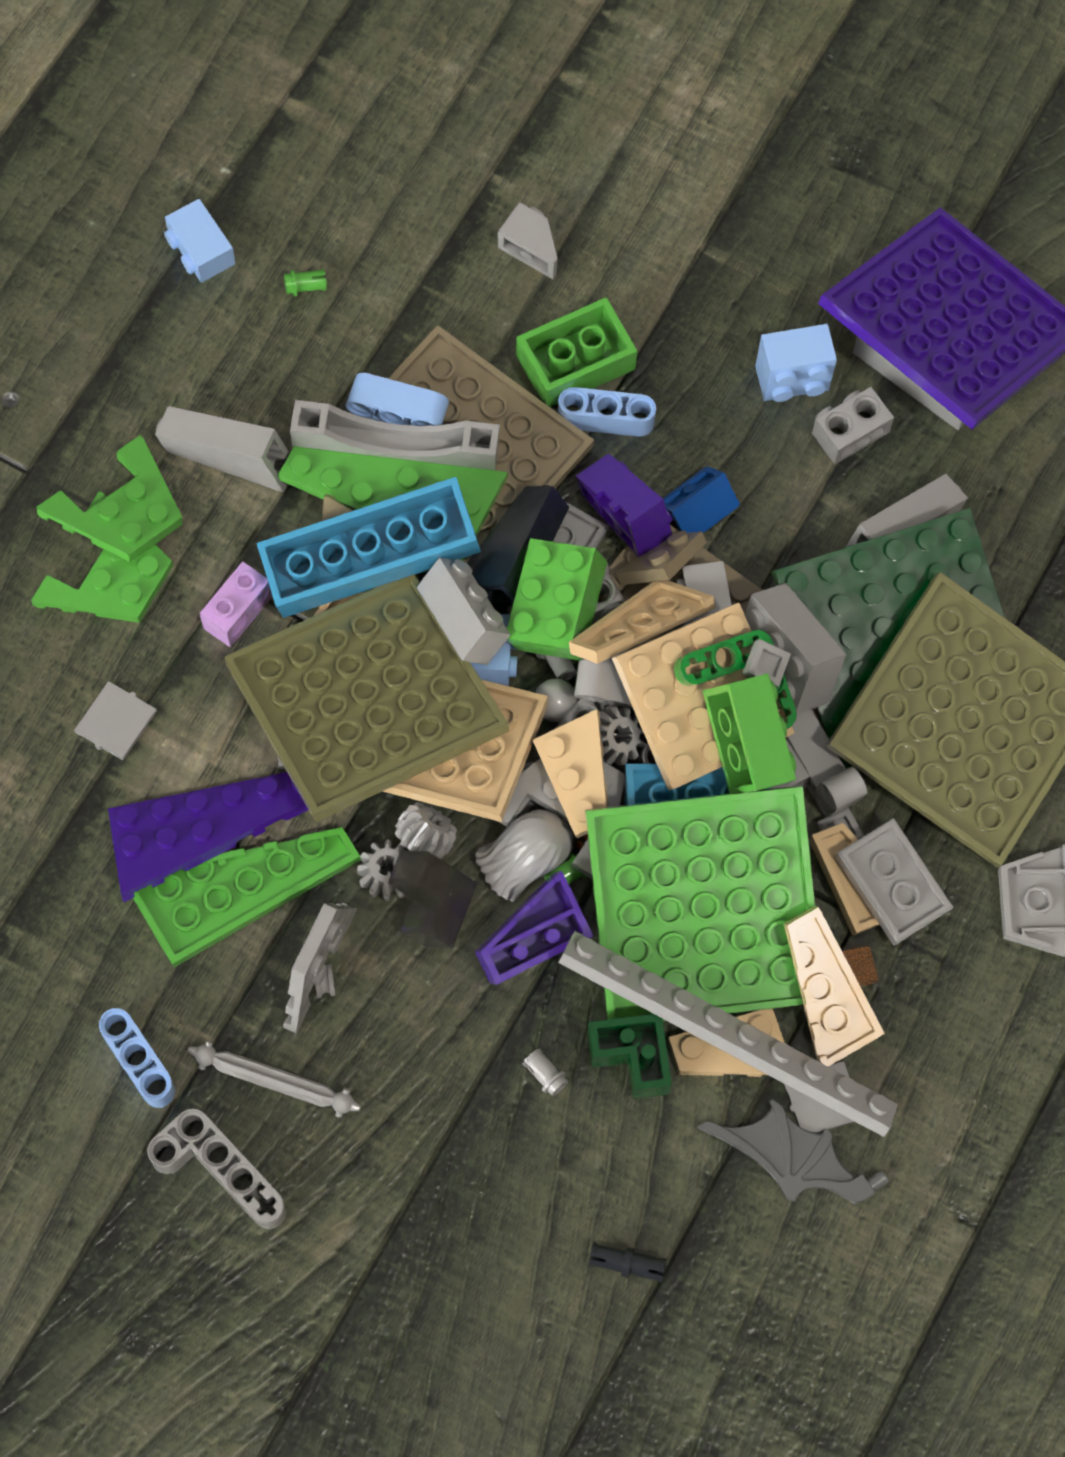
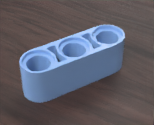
M358 373L352 385L346 408L355 415L376 421L400 425L436 426L442 425L449 400L441 393L368 373Z
M571 387L565 389L559 396L558 414L582 431L639 437L645 436L653 430L656 404L653 399L643 394ZM574 405L578 406L580 410L569 411L566 407ZM603 409H609L614 413L611 415H604L599 411ZM644 413L648 417L639 419L633 416V414Z
M112 1008L106 1011L99 1020V1029L105 1042L145 1102L155 1108L167 1106L175 1096V1087L169 1073L125 1010ZM124 1022L127 1024L125 1031L118 1036L108 1033L113 1023ZM143 1051L146 1053V1058L141 1064L131 1065L128 1063V1058L133 1052ZM161 1080L166 1083V1088L161 1094L151 1095L148 1093V1087L152 1082Z

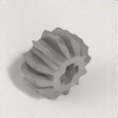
M615 705L607 706L605 713L599 711L601 742L603 743L604 752L603 761L609 765L613 764V762L617 765H626L628 759L633 760L639 757L636 748H643L647 744L639 739L640 734H644L641 727L637 726L639 721L636 714L630 715L629 707L624 706L618 709ZM615 729H617L619 735H617V733H614Z
M416 802L414 805H410L407 810L402 812L398 818V823L395 825V835L401 840L400 844L410 850V854H417L421 860L427 858L429 861L436 862L438 859H442L445 854L449 853L456 840L455 834L457 829L450 824L451 819L445 817L441 810H435L430 804L425 806L422 803Z
M389 839L385 840V848L382 849L373 842L371 844L372 854L362 852L360 858L364 864L357 866V874L363 876L360 880V886L362 888L370 887L369 894L372 898H375L380 891L383 892V898L386 902L390 900V892H395L399 898L404 897L402 886L412 889L414 881L411 877L418 874V867L411 865L415 861L414 854H404L405 847L401 844L392 849L391 840ZM387 866H392L394 873L390 874L388 871V875L381 874V868L384 867L387 870Z

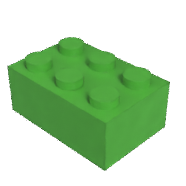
M607 297L516 337V357L540 400L550 408L558 404L560 394L567 388L593 389L636 368L637 349Z
M530 538L507 627L511 634L507 641L518 651L578 661L583 660V658L570 654L569 641L592 626L607 566V560L596 548Z
M769 674L703 690L729 793L753 792L796 780V761L793 754L788 750L785 738L787 727L784 719L779 716L776 704L778 698L777 689L770 680Z

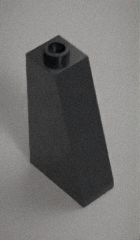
M525 486L480 545L481 552L472 555L467 562L472 569V575L487 592V598L492 606L513 607L530 538L554 541L569 506L553 486Z

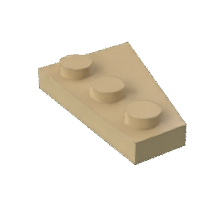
M597 709L533 739L577 838L587 834L585 810L609 807L607 783L604 775L603 743L601 742L600 712Z
M844 823L811 835L808 838L852 936L878 926L879 923L834 857L838 852L858 841L856 836Z
M773 1008L758 1010L736 1017L773 1038L784 1042ZM689 1032L668 1038L679 1075L723 1076L724 1074H737L750 1077L767 1075Z

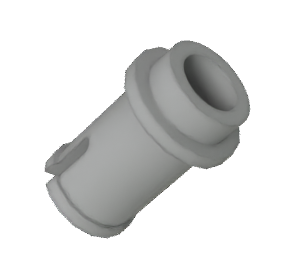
M540 1048L532 1052L524 1060L523 1066L527 1067L544 1086L542 1089L544 1093L549 1092L552 1096H555L568 1084L569 1081L565 1078L566 1073L564 1071L559 1072L542 1053Z

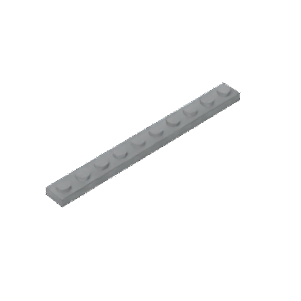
M574 931L558 963L883 1137L891 1128L898 1106L897 1103Z

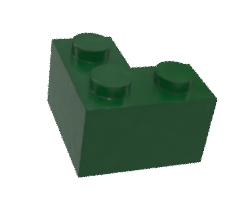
M652 1014L588 1023L587 1036L592 1068L628 1064L633 1099L670 1094L672 1082L661 1017Z

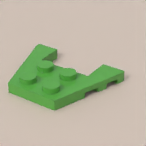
M141 435L117 451V460L135 478L86 512H83L60 490L37 506V514L46 521L52 519L62 524V528L72 534L78 532L91 539L92 544L128 562L137 558L183 525L182 515Z
M99 491L87 511L107 496ZM156 544L131 562L103 549L78 590L47 575L31 601L33 606L37 608H60L63 612L76 613V611L94 613L97 617L140 623L174 567L173 562Z

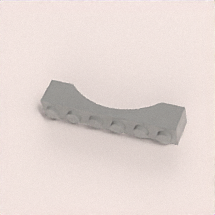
M295 400L290 435L292 449L296 446L496 470L500 443V425L474 421H461L436 426L400 425L360 417L330 404Z

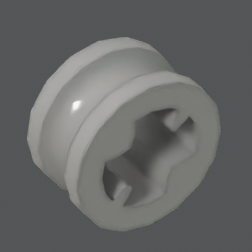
M327 964V972L320 986L315 985L317 998H322V995L325 993L335 996L331 964Z

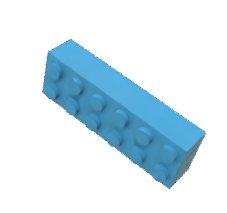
M456 477L257 543L276 608L283 618L429 570L439 557L456 560L481 552Z

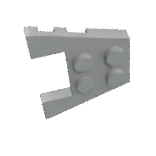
M540 758L521 773L503 821L500 822L504 826H509L526 798H530L569 823ZM603 761L609 807L619 806L625 784V774ZM587 839L571 867L592 879Z
M1064 844L1060 848L1002 865L998 869L1003 939L1065 957Z
M346 903L323 904L291 970L288 994L291 997L285 1011L289 1016L285 1019L283 1028L297 1034L311 1005L309 993L314 984L320 986L328 968V966L324 965V962L329 952L334 954L337 952L357 908Z

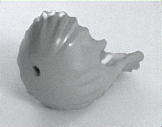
M542 809L533 810L514 820L496 840L479 847L475 853V863L480 867V871L485 874L484 880L491 885L492 891H495L498 896L503 897L505 900L509 899L515 902L527 886L556 869L569 857L574 848V833L570 825L554 813Z

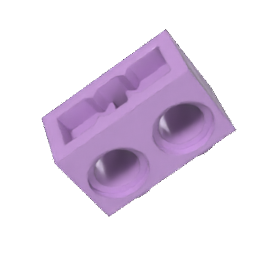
M242 561L200 612L203 629L231 648L273 597L268 579Z

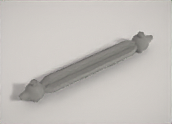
M206 1040L205 1044L199 1047L188 1048L187 1052L195 1057L196 1062L199 1064L198 1068L201 1070H205L206 1066L212 1064L219 1072L320 1107L332 1106L336 1111L335 1116L340 1118L349 1111H360L361 1106L353 1100L348 1088H343L342 1092L336 1094L329 1086L229 1051L216 1052L214 1047H212L213 1042L210 1040Z

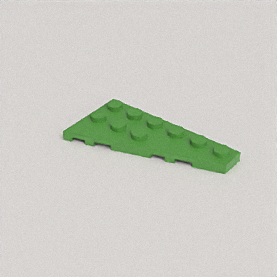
M294 446L278 476L280 481L323 500L325 494H331L336 497L335 500L351 510H357L456 477L477 537L508 479V472Z
M343 827L303 835L295 840L281 843L276 841L266 843L258 848L248 850L243 848L224 852L188 871L181 869L165 877V882L154 888L149 885L135 892L133 900L173 968L361 861V858Z

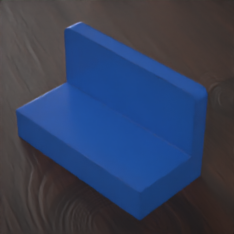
M709 466L703 468L663 498L665 507L678 530H685L686 533L698 531L704 533L739 507V501L725 473Z

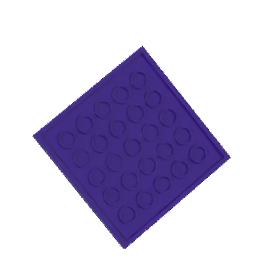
M941 207L822 294L818 303L972 430L1065 354V306Z

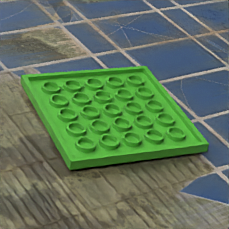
M803 786L585 810L600 945L657 974L674 985L689 991L702 1000L721 1008L727 1013L803 1005L784 923L815 906ZM604 987L607 1020L653 1014Z

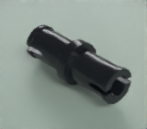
M596 1242L593 1243L589 1260L590 1267L594 1266L621 1272V1277L629 1278V1275L656 1280L660 1283L663 1281L667 1263L666 1258L662 1259L635 1253V1248L627 1247L626 1250L600 1245Z

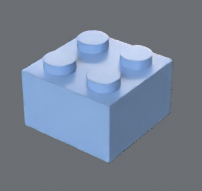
M828 324L761 335L755 367L764 401L774 400L782 402L789 400L793 396L805 394L807 396H817L829 390L837 359Z

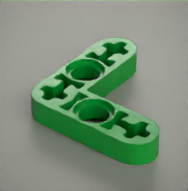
M761 630L751 631L684 654L675 662L674 674L683 685H698L744 669L750 653L742 655L740 648L752 645L753 641L759 639L773 646L774 643L766 632ZM720 648L727 649L731 654L732 661L728 668L721 667L716 661V653ZM706 661L708 668L696 671L694 675H687L685 668L689 667L690 663L697 664ZM783 675L780 686L776 687L777 694L779 693L780 696L776 704L778 710L783 709L785 716L782 718L788 729L795 723L797 713L785 675Z

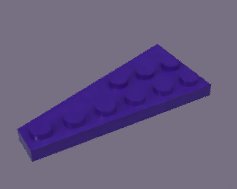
M285 772L108 808L123 903L134 898L135 892L149 885L154 888L164 883L165 877L181 869L188 871L236 847L237 841L251 834L253 837H256L266 832L265 827L281 819L288 821L308 811L309 809L289 774Z

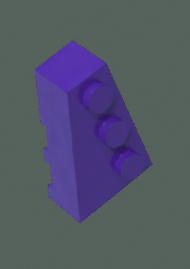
M608 453L576 475L581 495L638 558L666 541L672 535L670 527L672 517L665 507L664 499L630 472L624 462L617 461Z
M554 872L475 951L490 984L497 985L563 952L574 931L587 938L593 937L563 872Z

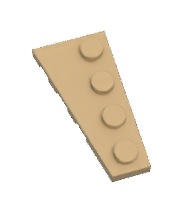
M668 580L652 582L569 641L570 654L596 664L603 662L714 609V596Z
M814 906L784 923L816 1058L819 1062L829 1067L885 1033L820 908Z

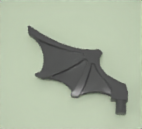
M774 1100L770 1101L771 1109L753 1124L742 1127H726L707 1121L698 1126V1130L728 1143L756 1161L777 1182L787 1200L791 1202H796L798 1195L806 1189L821 1188L843 1197L852 1204L866 1201L875 1195V1191L889 1183L886 1175L881 1170L868 1179H865L863 1174L858 1177L852 1175L839 1161L832 1144L833 1136L828 1129H824L823 1133H812L802 1129L790 1119L784 1107Z

